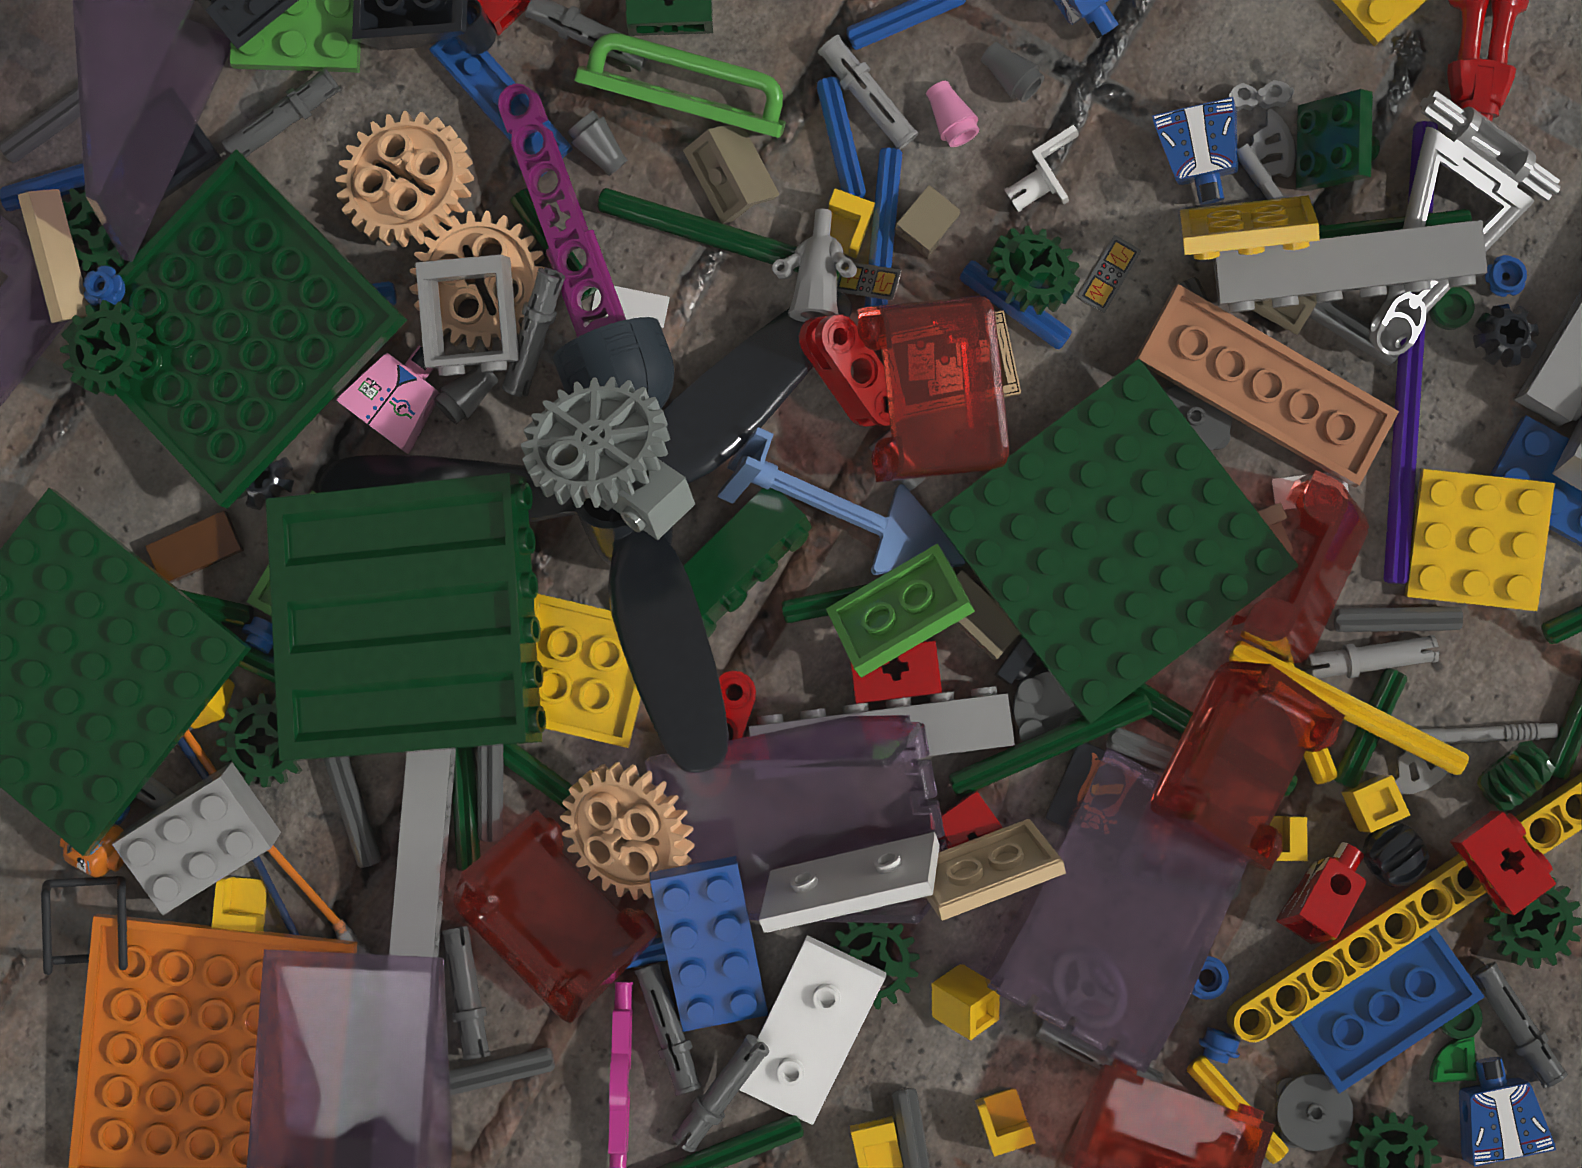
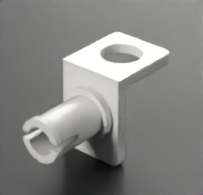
M1074 125L1033 150V156L1038 163L1035 165L1037 170L1009 188L1004 189L1018 212L1049 191L1052 194L1057 193L1063 204L1069 202L1068 196L1044 158L1079 136L1078 130Z

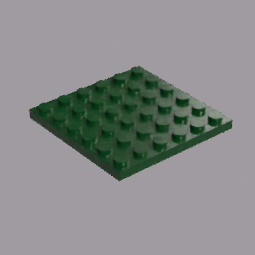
M236 149L117 274L122 277L125 284V294L120 302L145 317L143 323L153 329V333L146 340L154 343L156 349L146 352L145 357L151 360L153 364L151 367L141 366L139 371L144 379L140 382L131 378L129 380L130 391L125 392L116 387L115 394L218 505L228 509L398 331L407 319ZM99 304L97 306H93L100 310ZM72 322L65 330L74 331L76 328L75 323ZM62 332L61 336L70 343V339L63 335ZM104 346L100 347V349L104 350L110 349L114 351L116 349L115 347L109 346V348Z
M1137 359L931 515L944 535L1088 724L1093 723L1299 566L1140 359Z
M52 488L47 489L0 549V788L82 856H89L247 655L251 647Z

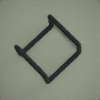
M123 876L49 879L43 882L41 912L44 974L50 975L53 971V965L89 963V954L52 956L51 888L117 884L120 970L127 969L126 880Z

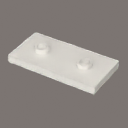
M935 832L771 870L759 917L763 931L768 933L932 895L940 845Z
M807 935L758 1036L759 1040L750 1053L752 1055L761 1043L764 1042L769 1048V1054L764 1057L758 1067L752 1072L740 1088V1091L813 1125L885 980L886 972Z

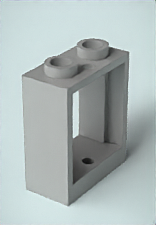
M500 254L415 263L424 365L426 368L438 369L439 376L465 374L464 366L481 365V372H496L507 370V362L519 361L510 257ZM496 277L502 350L445 355L438 282Z

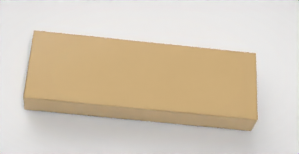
M59 189L29 191L19 194L18 199L51 323L72 320L74 315L85 318L87 316L85 306L89 305L84 297V291L86 290L83 286V278Z

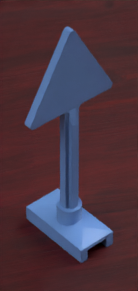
M759 427L756 428L744 446L729 461L727 468L734 471V473L721 487L717 497L733 504L748 485L753 483L767 490L773 488L877 534L880 537V541L871 568L873 575L886 574L937 543L952 568L961 567L966 563L932 517L903 484H900L895 489L888 515L883 517L778 470L777 465L765 460L773 433Z

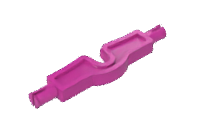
M614 982L615 999L612 1018L608 1154H610L609 1168H626L629 1146L630 1091L628 1081L632 1055L633 1009L631 1008L633 982Z

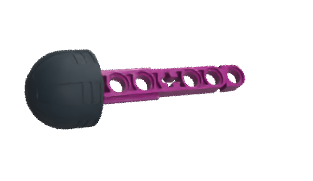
M523 84L509 85L499 96V111L506 131L512 134L511 144L549 246L546 253L553 270L565 275L561 294L577 338L562 346L553 356L563 388L570 395L574 393L575 382H579L583 389L590 387L592 378L596 377L599 385L605 386L611 377H615L618 388H620L627 380H630L635 391L645 387L649 398L656 397L661 409L672 390L674 364L659 320L653 317H639L626 320L594 230H588L554 134L543 124L548 121L541 99L536 92ZM519 94H527L529 98L527 111L522 115L514 116L510 108L512 100ZM540 132L544 140L543 147L536 154H527L524 146L525 140L530 134ZM547 171H555L558 178L557 186L550 193H542L539 189L540 177ZM557 202L560 211L571 217L565 221L566 229L563 230L554 225L560 220L557 208L550 204L546 205L547 203ZM581 248L586 253V264L579 271H570L567 265L568 256L574 249ZM589 288H597L601 294L600 304L594 310L586 311L582 306V295Z

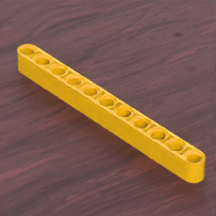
M1582 773L1515 816L1526 831V835L1523 838L1532 851L1538 849L1544 855L1582 830ZM1572 795H1575L1581 804L1580 812L1574 818H1571L1566 811V802ZM1535 819H1540L1545 826V834L1540 841L1536 842L1530 835V826ZM1459 854L1341 931L1337 939L1321 944L1235 1001L1227 1012L1229 1029L1235 1035L1248 1042H1259L1266 1039L1485 894L1486 890L1475 875L1473 883L1468 888L1462 889L1457 881L1458 873L1467 865ZM1508 861L1500 865L1501 867L1511 868ZM1432 889L1438 896V905L1432 912L1426 913L1422 908L1421 899L1424 893ZM1397 913L1402 919V929L1397 935L1390 937L1385 930V922L1390 915ZM1362 937L1366 942L1367 951L1361 959L1353 960L1349 954L1350 943L1354 939ZM1326 961L1331 968V975L1326 982L1317 984L1312 977V971L1319 962ZM1291 985L1295 991V999L1290 1006L1280 1008L1276 1001V994L1281 987ZM1249 1009H1255L1259 1015L1257 1027L1251 1031H1243L1240 1027L1241 1015Z

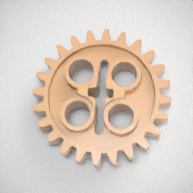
M403 111L400 122L397 123L390 114H387L386 126L382 128L374 121L370 122L373 133L367 136L364 133L358 132L357 137L361 142L360 146H346L348 152L353 156L352 159L339 161V165L347 173L336 177V182L343 188V190L337 193L338 199L345 205L342 211L352 220L351 223L359 232L364 231L372 241L379 237L386 246H390L394 238H396L402 247H406L410 236H413L419 244H423L424 232L428 230L435 237L440 236L437 225L443 222L448 226H452L453 222L449 217L450 212H464L458 199L471 197L470 191L463 185L464 183L474 181V176L466 169L473 164L471 158L465 153L468 148L461 138H457L458 135L450 125L445 127L438 117H435L430 122L424 112H420L414 121L407 111ZM405 148L400 155L393 157L397 150ZM380 162L388 166L393 172L400 175L402 178L399 177L396 180V178L390 173V171L375 165ZM439 165L434 173L427 175L432 167ZM413 178L420 187L435 193L433 195H428L422 192L418 187L410 183L408 180H411ZM382 183L378 191L371 193L377 184ZM417 200L416 205L412 209L404 211L410 202Z
M472 211L467 212L465 224H460L454 215L450 216L453 222L452 229L447 231L438 224L440 236L436 241L424 236V242L429 248L428 253L415 252L414 256L420 262L466 258L463 249L468 246L472 250L473 257H479L487 245L497 244L501 246V255L510 257L512 283L518 285L519 288L518 294L514 298L518 335L521 330L520 324L524 318L522 314L523 305L525 302H529L535 285L537 271L539 268H546L536 266L545 258L543 252H529L536 244L535 238L529 236L521 240L524 231L523 226L519 223L511 230H508L509 220L505 215L498 220L497 224H493L492 215L489 211H485L481 222H477ZM411 268V275L417 278L416 268ZM485 277L486 279L484 280L497 310L495 315L489 314L481 292L473 284L475 283V278L438 282L443 336L451 331L450 342L454 346H457L465 337L470 350L474 351L478 339L483 340L488 350H492L493 338L499 337L501 340L496 277ZM417 283L410 286V291L418 295ZM467 299L478 301L479 308L474 316L470 318L458 316V307L461 302ZM418 300V301L414 304V306H415V308H416L418 311H420V309H419V300Z
M616 762L609 769L605 764H601L594 771L589 770L578 779V782L569 788L571 795L562 802L568 810L560 816L562 821L570 824L561 832L562 836L572 838L574 841L567 848V851L572 853L579 852L581 858L577 861L576 866L583 867L588 865L591 868L588 879L591 881L600 876L604 891L613 884L616 885L618 897H622L630 890L634 900L639 899L644 893L650 899L653 898L649 872L685 866L691 863L692 859L687 853L694 848V843L685 839V837L693 831V827L681 823V819L688 812L687 810L675 809L673 805L679 796L676 794L667 797L664 794L667 784L665 781L657 786L651 783V771H648L642 777H638L637 767L634 764L625 771L620 762Z

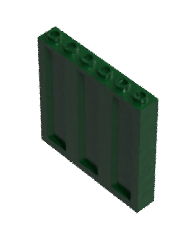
M501 473L266 499L279 761H303L542 742V732L546 728V714L544 708L540 706L539 688L543 684V668L541 663L537 661L536 644L540 640L541 628L534 611V598L538 594V581L535 573L532 572L531 554L535 550V536L532 528L529 527L528 509L532 507L533 495L526 477L513 473Z

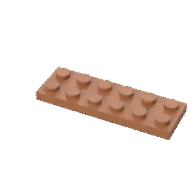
M1179 284L1174 286L1134 360L1140 359L1147 369L1353 487L1360 486L1399 413L1398 410Z

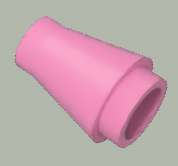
M948 81L938 82L927 90L926 95L931 103L941 140L947 141L950 147H958L969 142L979 133V127L977 126L978 117L957 95Z

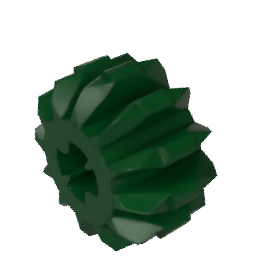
M1523 741L1490 764L1479 776L1477 785L1482 790V795L1490 804L1493 803L1499 811L1512 810L1542 788V785L1550 780L1555 767L1548 760L1549 756L1541 747L1538 748L1532 741Z

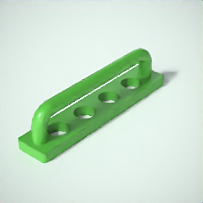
M608 33L594 42L587 66L583 65L576 70L574 79L576 82L777 138L781 137L785 128L786 121L779 119L783 105V93L777 81L765 73L621 33ZM618 50L761 90L766 95L763 115L603 71L606 56L610 51Z

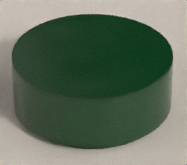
M1452 287L1429 310V316L1433 323L1442 329H1458L1472 318L1475 310L1474 300L1471 294L1464 288Z
M1475 1003L1439 1028L1443 1033L1455 1039L1472 1037L1479 1031L1482 1025L1483 1015L1481 1008Z

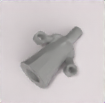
M821 208L815 210L813 236L799 244L794 254L785 259L776 260L772 266V271L779 279H789L793 275V269L800 266L793 300L788 312L789 317L794 320L805 322L812 317L839 315L837 308V271L845 278L853 277L857 273L855 264L843 254L842 245L837 239L830 236L832 211Z

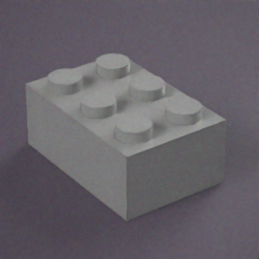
M231 762L125 828L112 843V846L160 913L164 915L271 849L281 831Z

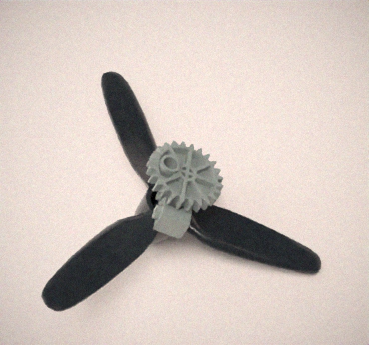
M837 291L838 314L850 317L852 314V304L847 296ZM787 309L701 375L676 397L664 411L660 409L656 397L649 398L645 387L635 391L632 381L627 380L618 388L615 377H611L605 386H600L596 377L592 378L590 387L583 389L579 382H575L574 393L570 395L561 389L558 390L559 398L554 402L544 400L542 403L545 410L541 414L533 413L531 415L533 421L524 428V433L528 440L521 443V448L525 454V457L522 458L525 465L425 455L354 456L340 459L330 464L324 471L320 481L321 492L501 473H513L526 477L533 495L532 507L528 509L529 522L578 515L595 552L610 566L608 595L615 629L638 693L669 757L679 769L686 773L709 771L717 767L725 759L728 751L729 733L717 667L689 577L676 551L671 546L673 525L695 505L688 484L711 473L737 453L756 428H761L812 369L813 365L802 351L799 343L800 329L805 322L789 317V309Z

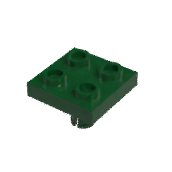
M1358 89L1298 105L1296 189L1312 191L1371 177V162L1376 159L1380 151V141L1376 136L1372 135V91Z

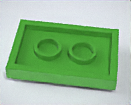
M354 0L297 1L239 49L231 42L230 65L233 69L322 71L323 68H326L328 72L360 73L361 43L352 39Z
M938 543L826 608L855 671L861 678L975 612Z

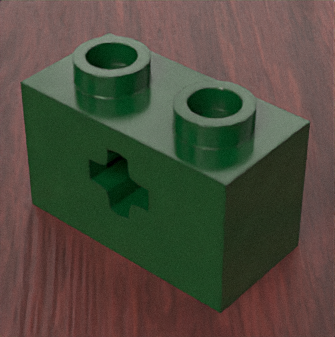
M626 0V19L629 36L713 33L712 0H673V5L670 6L665 5V0Z

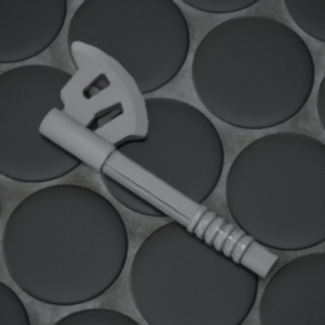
M1271 108L1266 112V127L1251 137V147L1246 144L1237 150L1238 161L1255 185L1260 188L1267 200L1285 198L1273 182L1272 177L1278 175L1286 178L1290 177L1294 170L1296 157L1295 144L1289 127L1282 117ZM1278 135L1279 142L1265 144L1266 139ZM1281 155V160L1266 164L1260 162L1266 156Z
M1556 723L1419 729L1446 744L1489 741L1508 742L1509 740L1526 741L1528 739L1557 738L1558 736ZM1404 750L1397 757L1398 776L1394 780L1401 794H1414L1429 789L1441 781L1448 772L1436 765L1429 769L1424 759ZM1412 762H1414L1418 773V778L1413 781L1411 780L1409 768Z

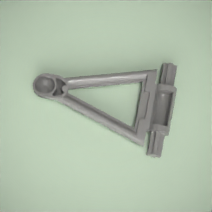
M1432 90L1428 98H1423L1419 106L1422 107L1420 112L1445 129L1446 133L1444 135L1432 127H1426L1403 229L1425 227L1439 164L1445 166L1501 206L1483 224L1485 251L1535 202L1533 198L1517 188L1518 183L1543 201H1549L1552 194L1559 192L1561 186L1558 183L1560 180L1536 163V155L1532 150L1474 108L1466 107L1461 109L1436 90ZM1449 281L1431 282V290L1418 291L1415 295L1410 294V292L1405 293L1404 285L1390 286L1387 299L1380 307L1369 330V339L1372 346L1385 355H1399L1407 351L1415 343L1425 323L1426 313L1451 289L1449 288ZM1407 337L1404 345L1398 348L1401 340Z

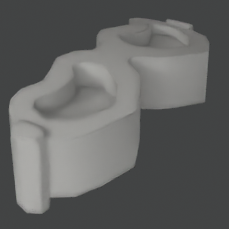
M1273 80L1257 92L1252 86L1241 83L1232 89L1227 98H1234L1237 111L1241 109L1251 111L1256 106H1261L1264 109L1274 106L1281 108L1286 106L1288 101L1292 99L1294 88H1290L1288 84L1282 81Z

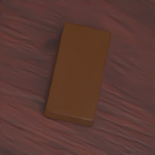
M226 511L219 512L145 546L156 571L170 583L244 551Z

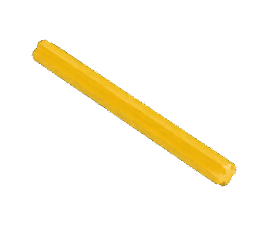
M1237 641L1230 652V662L1453 775H1461L1468 764V754L1244 641Z

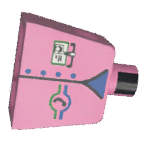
M419 345L404 365L388 353L383 355L346 389L336 401L405 453L409 454L436 404L434 398L440 393L425 381L433 368L425 367L423 347Z

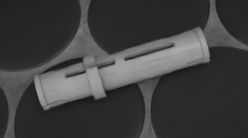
M839 35L832 37L818 50L819 55L827 61L841 79L840 86L844 91L850 90L871 118L894 143L896 149L901 150L917 137L918 131L910 125L893 101L868 73L871 68L866 62L860 63ZM844 62L854 72L857 78L863 83V85L866 87L865 89H863L860 86V84L856 81L853 75L843 65ZM871 97H874L876 99V101L881 105V107L890 116L894 123H891L887 119V117L878 108V106L874 103Z
M1434 635L1362 647L1347 644L1342 646V650L1314 654L1307 653L1305 655V665L1323 664V666L1307 668L1306 673L1318 679L1339 675L1355 678L1359 677L1360 672L1428 662L1435 663L1439 660V651L1433 652V650L1421 652V650L1439 646Z

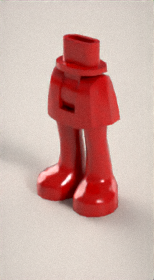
M1448 0L1450 6L1462 12V32L1457 61L1448 64L1447 70L1451 101L1461 109L1472 107L1492 121L1493 118L1499 117V110L1503 107L1515 78L1516 68L1513 65H1508L1509 45L1516 17L1527 10L1529 0ZM1490 1L1493 17L1487 59H1480L1485 16Z

